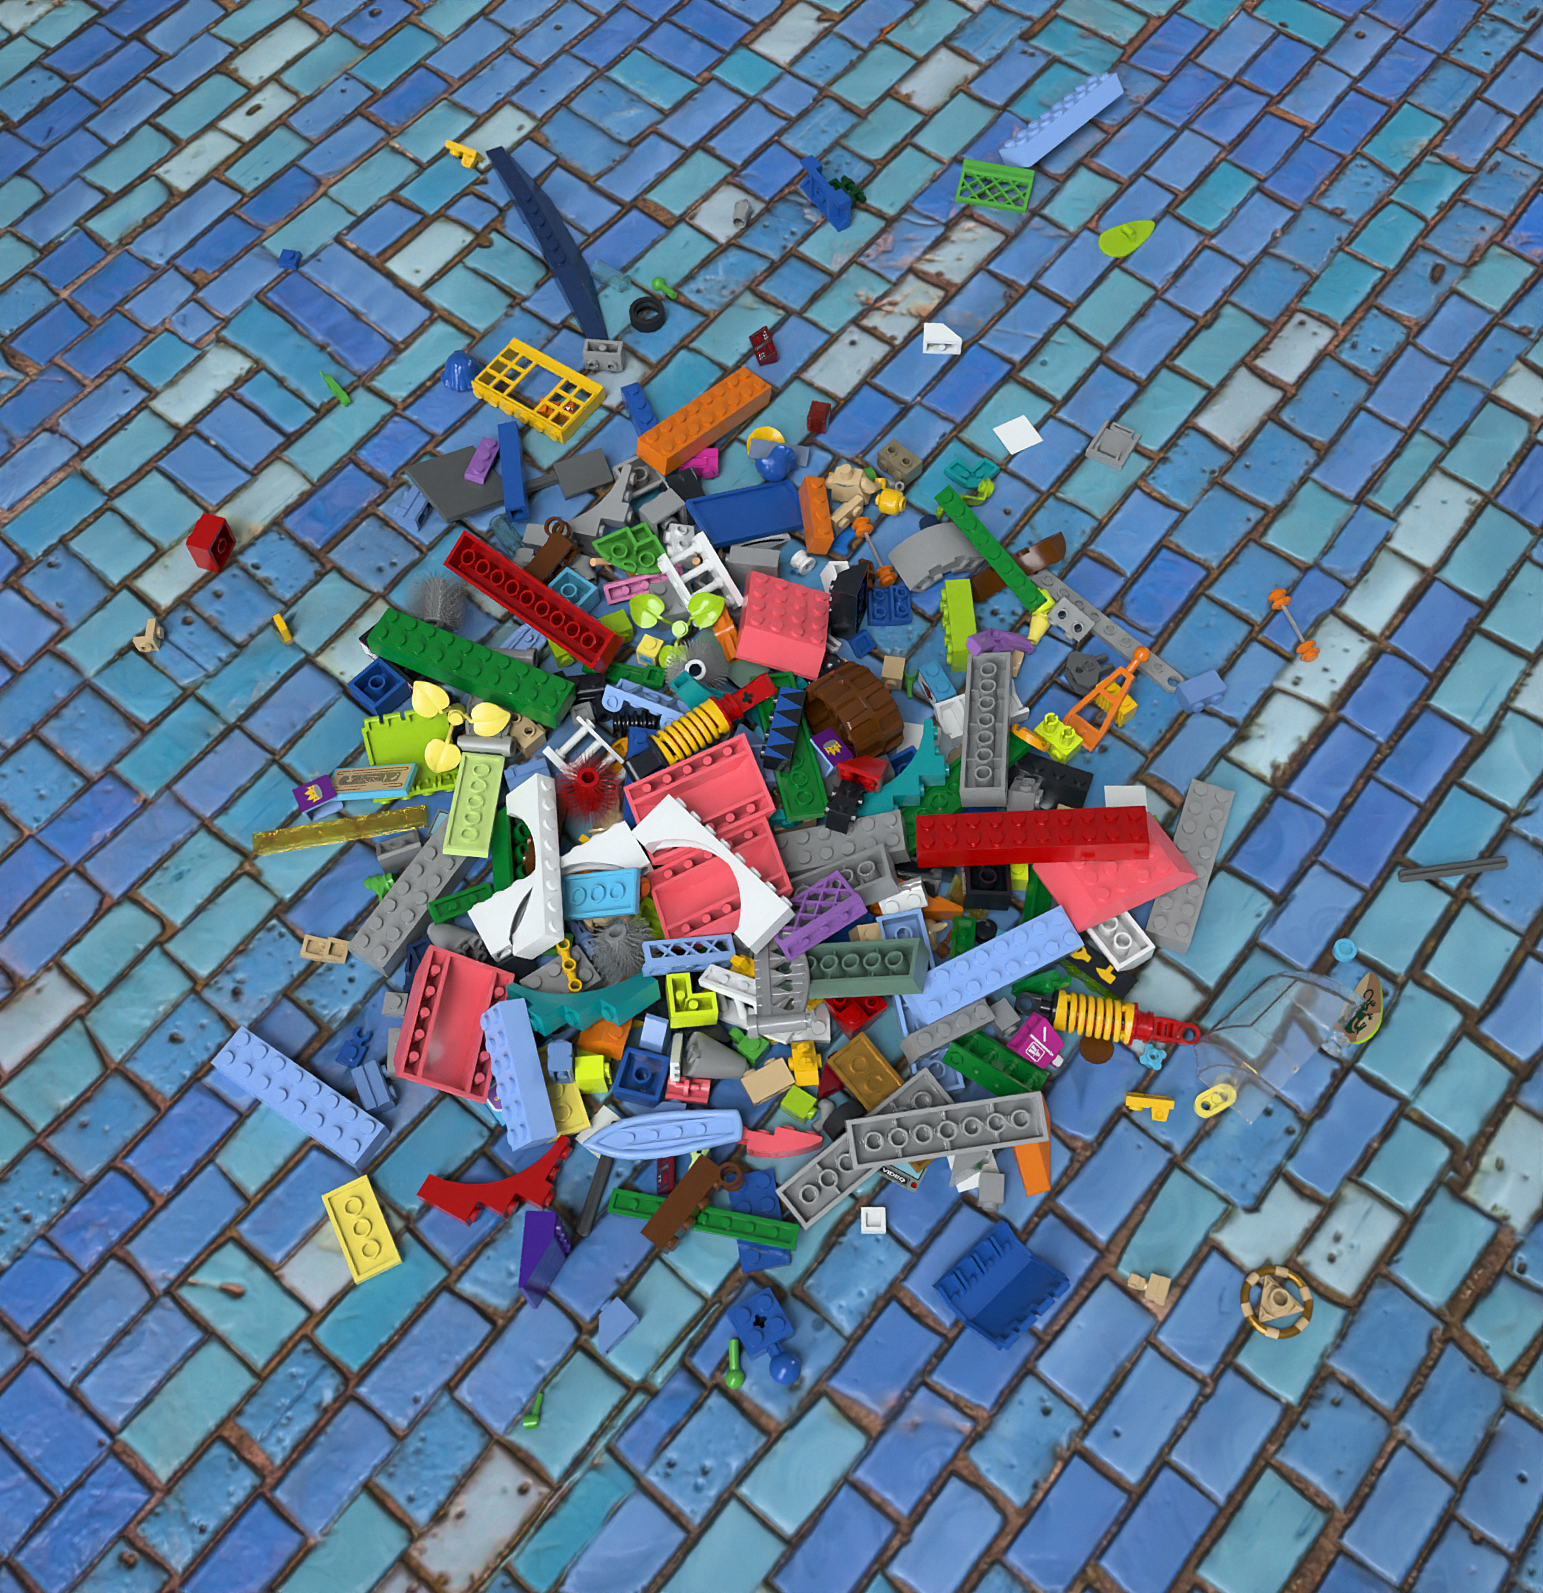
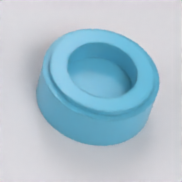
M1342 938L1335 942L1332 947V953L1338 961L1349 962L1355 957L1357 947L1350 939Z

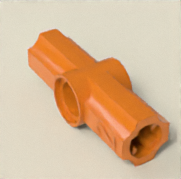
M725 603L721 616L713 624V631L717 641L722 646L727 662L730 664L739 662L742 659L735 657L738 630L733 619L730 618Z

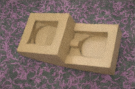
M305 934L299 958L345 964L348 953L347 945L350 941L333 937L324 939Z

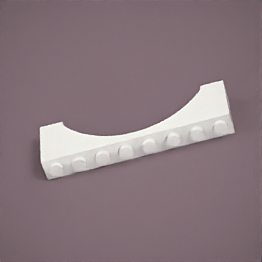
M538 773L506 795L507 815L520 818L526 823L535 846L536 866L531 896L524 916L516 932L512 934L513 955L531 960L564 940L555 779Z
M668 794L630 833L651 854L656 850L664 848L693 847L711 852L728 863L738 882L741 899L739 926L734 933L753 953L757 954L796 915L791 909L793 904L784 895L779 898L775 894L777 889L769 881L763 883L760 880L762 875L753 866L748 869L744 865L747 861L738 852L733 855L729 851L732 847L723 838L717 840L714 837L717 833L708 824L705 827L701 825L702 819L693 810L690 813L685 810L687 805L679 797L674 799Z
M625 820L621 823L613 824L609 830L602 834L594 835L585 844L575 846L566 855L559 856L561 876L587 870L610 871L637 867L641 869V877H644L653 872L654 869L638 841L630 833L631 830ZM535 870L528 877L515 881L509 888L494 893L490 899L475 904L471 910L467 911L489 953L496 962L513 953L512 934L516 932L526 911L533 888Z

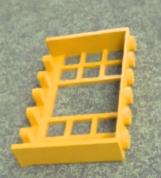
M513 338L490 364L471 381L473 393L477 398L484 399L493 407H498L507 415L514 416L523 424L530 425L537 432H542L553 441H558L563 445L606 400L604 386L516 338ZM523 357L533 361L526 370L516 365ZM538 364L563 379L534 410H531L509 398L508 395ZM512 368L522 373L515 381L505 377ZM500 380L511 385L503 394L493 389ZM567 381L577 386L571 394L560 389ZM581 389L592 394L585 402L575 398ZM556 393L566 398L559 407L549 402ZM570 401L581 406L574 414L564 410V407ZM544 404L555 410L548 418L538 414L539 409ZM559 413L570 418L562 427L552 422Z

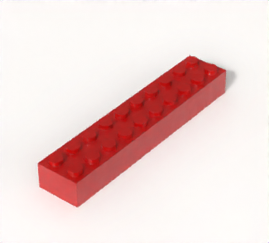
M466 530L462 532L443 563L448 569L458 574V576L592 670L603 674L626 639L478 536Z
M1146 805L916 815L918 868L1149 859Z

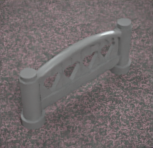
M487 647L537 667V648L519 650ZM469 694L466 713H469L470 718L473 719L471 716L473 708L477 704L487 701ZM501 707L511 713L510 719L502 731L490 737L476 734L474 723H469L465 718L466 734L458 737V748L464 751L499 753L504 757H513L516 751V738L508 734L514 712Z
M786 924L785 926L794 927L795 924ZM782 932L780 940L789 936L791 932ZM773 938L757 954L754 953L757 1014L747 1015L749 1039L759 1038V1035L807 1030V1028H812L810 1013L805 1014L810 994V969L806 953L804 952L790 961L789 969L791 973L783 974L773 969L788 962V960L784 956L773 953V951L779 948ZM785 980H792L790 986L793 990L790 992L774 988ZM786 998L794 999L792 1001V1006H794L792 1010L788 1011L775 1006Z

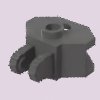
M1079 651L1069 654L1064 676L1075 693L1086 697L1095 689L1101 677L1110 674L1116 669L1113 663L1100 666L1109 659L1106 653L1095 657L1093 654L1086 655Z

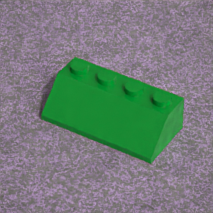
M507 807L496 813L491 838L494 893L503 891L512 886L515 881L531 875L526 874V865L523 864L524 851L529 849L527 847V839L531 832L522 819L507 815Z

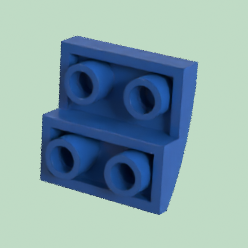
M890 585L888 589L873 587L867 593L868 626L910 624L912 617L910 590L908 587Z

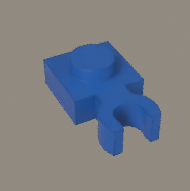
M356 1027L353 1031V1041L345 1040L336 1058V1062L352 1069L361 1066L368 1052L364 1044L370 1042L372 1038L371 1032L367 1031L364 1037H359L361 1029Z

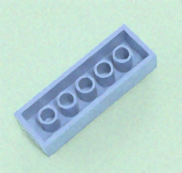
M525 998L500 1001L481 1014L480 1025L485 1032L486 1050L490 1053L491 1072L496 1079V1093L501 1100L502 1118L506 1122L508 1130L507 1140L514 1152L538 1147L558 1135Z

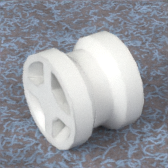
M805 550L798 551L790 561V565L798 568L801 575L808 574L816 564V560L813 557H808V553Z

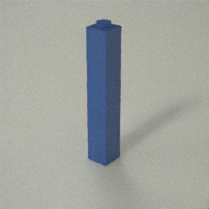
M517 421L498 424L505 511L510 523L530 519L522 435Z

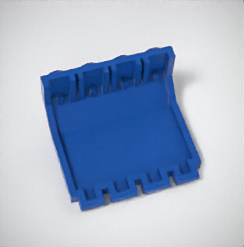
M1000 1219L932 1287L942 1302L970 1331L1000 1351L1002 1348L1008 1350L1020 1338L1017 1333L1024 1334L1038 1320L1035 1315L1042 1316L1055 1303L1053 1297L1059 1299L1071 1285L1068 1283L1069 1279L1066 1274L1033 1255L1017 1239L1008 1223Z

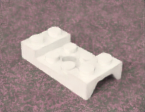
M1013 678L1010 725L1027 720L1030 712L1028 707H1024L1019 700ZM965 693L934 704L933 713L950 747L963 741Z

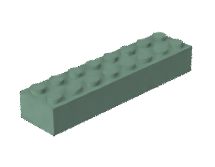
M920 937L817 944L805 952L810 969L809 999L923 994L930 952ZM780 948L773 951V953L784 956ZM750 950L748 957L754 959V953ZM785 962L775 969L783 974L791 973L789 969L791 963ZM785 980L775 987L790 992L793 990L790 986L792 980Z

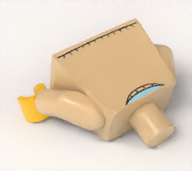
M843 464L840 467H836L834 473L829 472L825 480V486L827 489H831L832 501L848 503L858 494L864 498L863 505H868L872 493L886 488L887 479L875 478V481L872 482L866 476L864 470L851 468L849 464Z

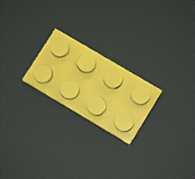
M548 1045L537 1048L558 1135L546 1142V1144L557 1141L561 1134L568 1137L591 1129L576 1081L570 1084L552 1083L548 1071Z
M367 1175L321 1196L357 1285L403 1263Z

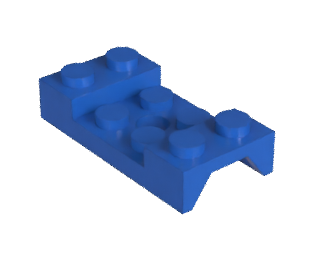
M813 155L801 159L800 164L806 169L808 176L800 184V188L837 232L849 228L852 217V199L849 194H846L842 188L835 191L834 187L829 185L824 175H822L823 166L821 162Z

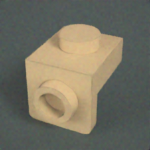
M147 619L145 636L133 637V643L138 651L150 652L159 650L161 639L164 637L163 627L159 625L156 619Z

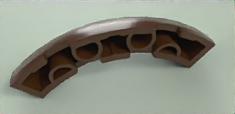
M1058 532L1030 547H1025L1011 554L1010 557L1028 576L1061 561L1065 557L1066 542L1062 532ZM991 566L977 575L968 578L970 579L972 600L974 602L984 601L1007 587Z

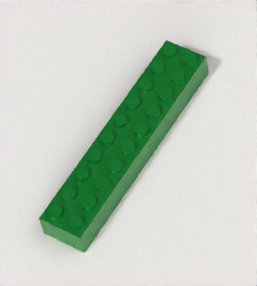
M389 607L366 638L372 654L556 730L576 699L575 683Z

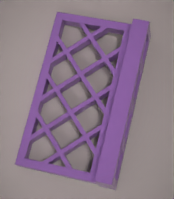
M836 870L789 900L793 904L791 908L801 906L799 913H795L796 915L792 918L796 919L794 927L784 926L773 939L788 962H790L868 911L859 894L855 893L840 872ZM838 879L840 881L838 888H828L829 884ZM813 894H820L818 901L809 900ZM826 894H836L834 901H824ZM841 895H851L844 901L839 902ZM806 907H816L814 914H804ZM822 907L831 908L827 912L820 914ZM802 920H811L808 924L800 927ZM782 932H791L789 936L780 940Z

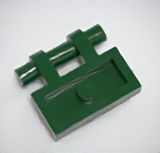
M846 175L841 177V182L837 178L828 182L830 186L834 187L835 191L842 188L846 194H849L852 199L851 208L856 206V200L864 203L867 199L864 196V192L857 188L855 182Z

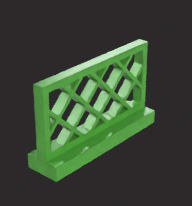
M964 159L955 202L1026 214L1035 170ZM965 176L972 177L975 180L967 183L964 178ZM990 180L992 183L985 187L981 181ZM978 183L982 189L974 192L971 187ZM1008 183L1010 186L1003 190L999 184ZM1026 186L1028 188L1027 190L1020 192L1017 187ZM996 187L999 192L992 196L988 190ZM968 190L971 195L962 197L960 193ZM1014 190L1017 195L1010 199L1006 193ZM984 192L989 197L986 200H980L978 198V196L983 194ZM1003 196L1006 201L998 203L995 199ZM1021 199L1024 205L1023 207L1015 206L1013 202Z

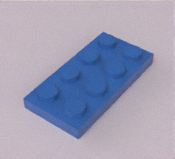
M773 1168L743 1174L745 1180L742 1188L736 1192H728L732 1212L783 1221L778 1194L774 1190L776 1183ZM737 1175L726 1177V1182L734 1181ZM737 1240L742 1274L791 1265L787 1249Z

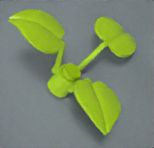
M708 592L697 593L690 599L688 604V610L692 614L688 622L676 621L675 623L660 616L665 610V604L658 596L653 594H638L630 599L629 605L633 621L641 628L654 627L658 619L672 626V632L678 639L675 641L674 646L665 645L659 654L660 666L666 668L664 665L672 666L666 662L676 664L667 658L679 662L671 656L682 661L681 659L685 661L686 657L688 658L682 645H677L683 638L691 634L692 620L694 619L696 625L700 628L712 626L723 612L725 598Z

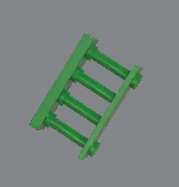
M981 1031L969 1037H961L958 1044L952 1041L942 1060L946 1065L998 1097L1040 1091L1050 1074Z

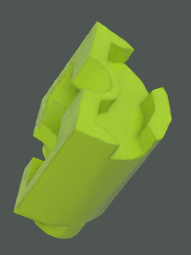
M646 895L639 901V914H634L631 921L637 918L634 925L640 920V924L648 928V932L649 928H652V932L650 929L649 937L651 938V935H655L653 941L666 940L654 900Z

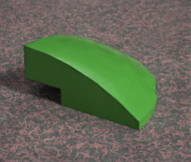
M646 522L630 529L626 526L591 542L602 558L620 570L633 574L655 575L662 573L658 567L657 559L666 552L656 534L653 535Z

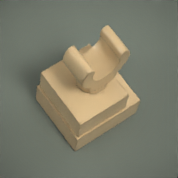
M1130 1273L1127 1286L1146 1290L1145 1298L1153 1300L1155 1304L1164 1306L1171 1279L1151 1273L1150 1279L1147 1281L1139 1275Z

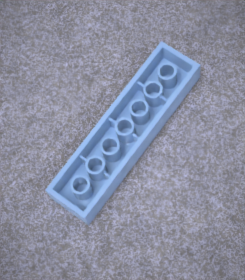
M1105 72L1099 76L1095 74L1086 78L1085 83L1074 88L1075 91L1066 94L1061 102L1053 104L1051 110L1043 112L1038 120L1030 122L1028 128L1016 133V137L1004 143L1005 146L999 150L1004 164L1018 168L1031 167L1124 92L1117 74Z
M1060 905L927 971L923 994H905L902 997L920 1029L1076 953L1084 946V943Z
M921 908L876 917L875 923L879 922L882 940L920 937L930 952L927 971L935 968ZM891 995L903 1041L909 1034L920 1030V1027L902 995ZM951 1043L913 1065H910L907 1060L910 1076L914 1075L922 1067H926L948 1095L962 1093L965 1088L962 1074L942 1062Z
M243 1026L239 1028L211 1062L221 1074L360 1172L391 1134L384 1124Z

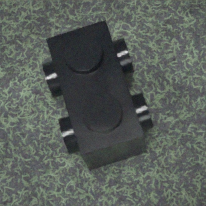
M842 779L839 787H834L831 795L833 801H828L824 814L828 815L825 828L847 835L851 823L855 824L859 812L857 809L862 808L865 796L862 795L863 785Z

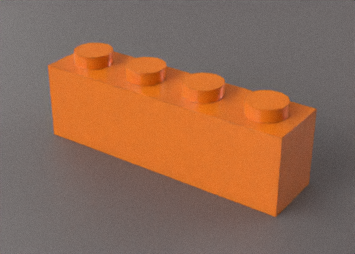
M805 475L798 493L807 553L826 555L834 540L825 479Z

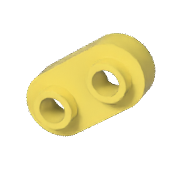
M1220 1082L1197 1096L1193 1103L1195 1113L1202 1118H1210L1235 1103L1238 1098V1090L1230 1082ZM1221 1092L1227 1093L1228 1099H1224L1221 1096ZM1206 1103L1209 1106V1110H1204L1201 1104Z

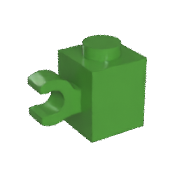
M735 1026L728 1033L730 1039L738 1044L737 1053L746 1057L747 1063L755 1069L770 1053L769 1042L760 1035L759 1038L749 1039L748 1034L745 1036Z

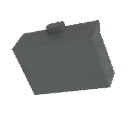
M601 448L571 456L569 459L554 463L552 467L565 500L609 486L614 481Z

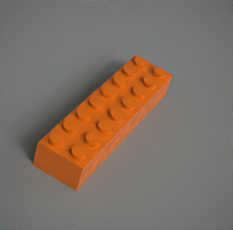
M741 367L639 436L637 439L636 456L663 476L668 475L768 405L772 386L746 367Z

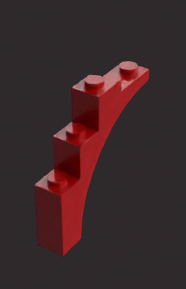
M561 1134L552 1148L535 1164L521 1173L500 1181L485 1184H462L446 1181L429 1174L416 1195L422 1202L470 1227L472 1222L475 1223L479 1219L482 1206L506 1220L510 1214L513 1215L517 1210L519 1199L544 1211L547 1206L550 1207L556 1198V1190L550 1182H554L557 1179L561 1163L570 1157L573 1150L570 1138Z

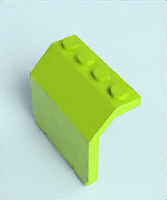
M414 709L404 711L405 718L403 719L401 712L384 714V722L380 721L379 715L364 718L365 726L361 727L370 766L417 763L418 771L408 796L373 798L374 803L387 804L392 802L393 799L398 798L408 800L413 798L414 795L419 794L429 796L435 794V791L444 790V792L454 791L459 770L458 765L452 770L434 773L427 766L425 760V749L432 739L439 738L444 742L446 741L450 728L447 713L440 714L438 712L434 717H424L419 715ZM451 736L449 742L451 744H454L453 736Z

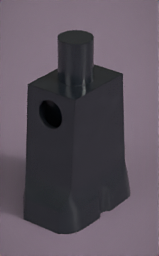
M689 467L659 484L660 493L672 488L685 503L687 499L706 496L697 481V473L694 467ZM686 508L688 525L693 526L696 522Z

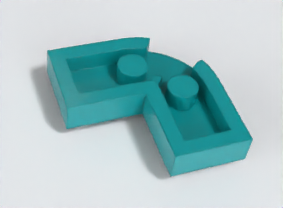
M957 457L944 469V474L964 488L977 489L981 480L994 478L999 473L1000 467L984 457L971 468Z

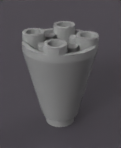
M432 922L429 925L427 934L434 946L479 962H483L487 958V952H485L486 945L479 934L446 922L436 926Z

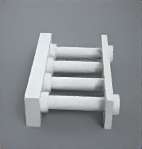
M703 531L691 539L693 542L692 546L671 558H668L666 553H664L657 559L659 569L667 575L687 610L689 601L695 594L700 592L711 593L717 588L721 589L725 595L727 607H732L735 610L742 606V595ZM694 553L700 554L703 563L679 577L673 566ZM710 571L714 577L713 582L690 595L684 584L703 572ZM693 619V620H692L693 625H694L695 627H698V626L696 625V623H695V620Z
M580 716L576 719L583 726L559 750L556 749L554 751L547 746L542 751L565 774V770L568 767L571 771L573 770L570 767L572 765L571 762L568 765L566 762H563L566 758L565 755L590 732L596 740L574 761L575 763L578 760L580 762L579 766L581 763H585V755L587 761L589 756H592V752L594 754L602 745L610 754L607 756L606 761H604L605 763H602L600 767L609 762L612 764L616 759L621 764L624 762L594 731L596 726L588 718L584 721ZM624 768L616 775V777L621 779L619 782L625 779Z
M710 964L698 981L701 987L716 992L717 1019L747 1030V1015L757 1014L755 979ZM725 995L728 996V997L733 998L734 1001H731V1000H729V999H726V998H725ZM786 998L775 1006L783 1009L790 998ZM744 1002L753 1005V1008L745 1006ZM796 1031L765 1034L762 1036L787 1045Z

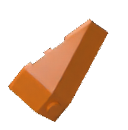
M898 878V882H899V883L905 881V880H902V879ZM929 895L928 906L921 908L923 919L954 920V916L962 917L964 910L962 906L940 896L932 898ZM878 902L871 904L869 914L874 915L875 918L883 916Z
M635 1016L621 1026H617L603 1017L583 1032L581 1031L576 1048L621 1060Z
M1043 1094L1041 1095L1049 1141L1011 1146L1027 1197L1050 1191V1114Z

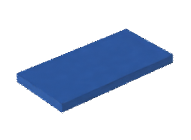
M789 478L687 499L685 503L687 510L701 532H704L713 549L804 529L799 493Z

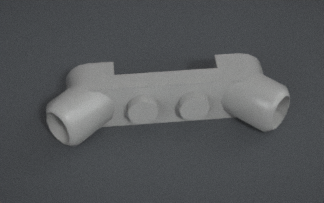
M518 548L515 552V557L511 560L524 568L535 557V551L529 548ZM578 554L568 567L593 585H596L598 576L593 571V566L590 565L591 558Z

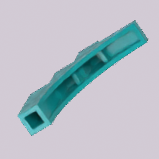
M686 670L669 683L691 711L694 707H698L700 703L705 702L709 696H713L718 700L726 693V691L708 687L697 681ZM793 675L797 689L803 690L808 686L802 677ZM743 694L744 698L742 701L748 702L749 694ZM756 705L743 712L741 720L737 719L732 723L733 728H735L748 716H751L762 729Z
M924 719L923 736L919 749L903 772L882 786L880 793L874 791V793L862 794L865 796L862 808L857 809L859 811L857 818L896 811L898 807L920 806V797H924V786L945 785V777L950 776L949 763L944 762V755H939V745L934 746V740H938V728L933 727V719Z
M642 971L615 985L581 993L554 994L524 988L514 982L505 986L508 995L507 1000L525 998L532 1030L539 1032L545 1037L566 1023L583 1032L603 1017L607 1021L621 1026L661 998L658 980L652 976L643 977Z

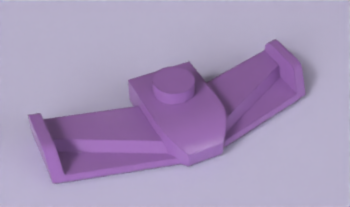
M987 628L982 632L968 636L966 644L967 649L975 657L989 650L990 653L1011 652L1012 655L1014 649L1024 651L1026 654H1032L1035 649L1034 645L1024 634L997 630L995 628Z

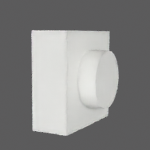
M861 1207V1234H886L885 1207Z

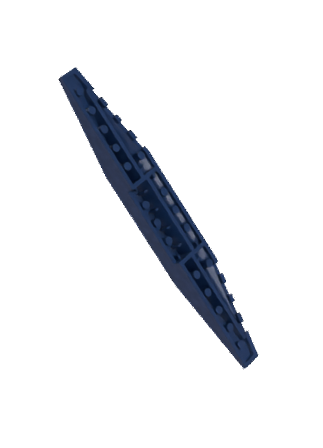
M502 146L485 151L523 224H526L548 264L550 273L585 338L608 340L591 271L552 200Z

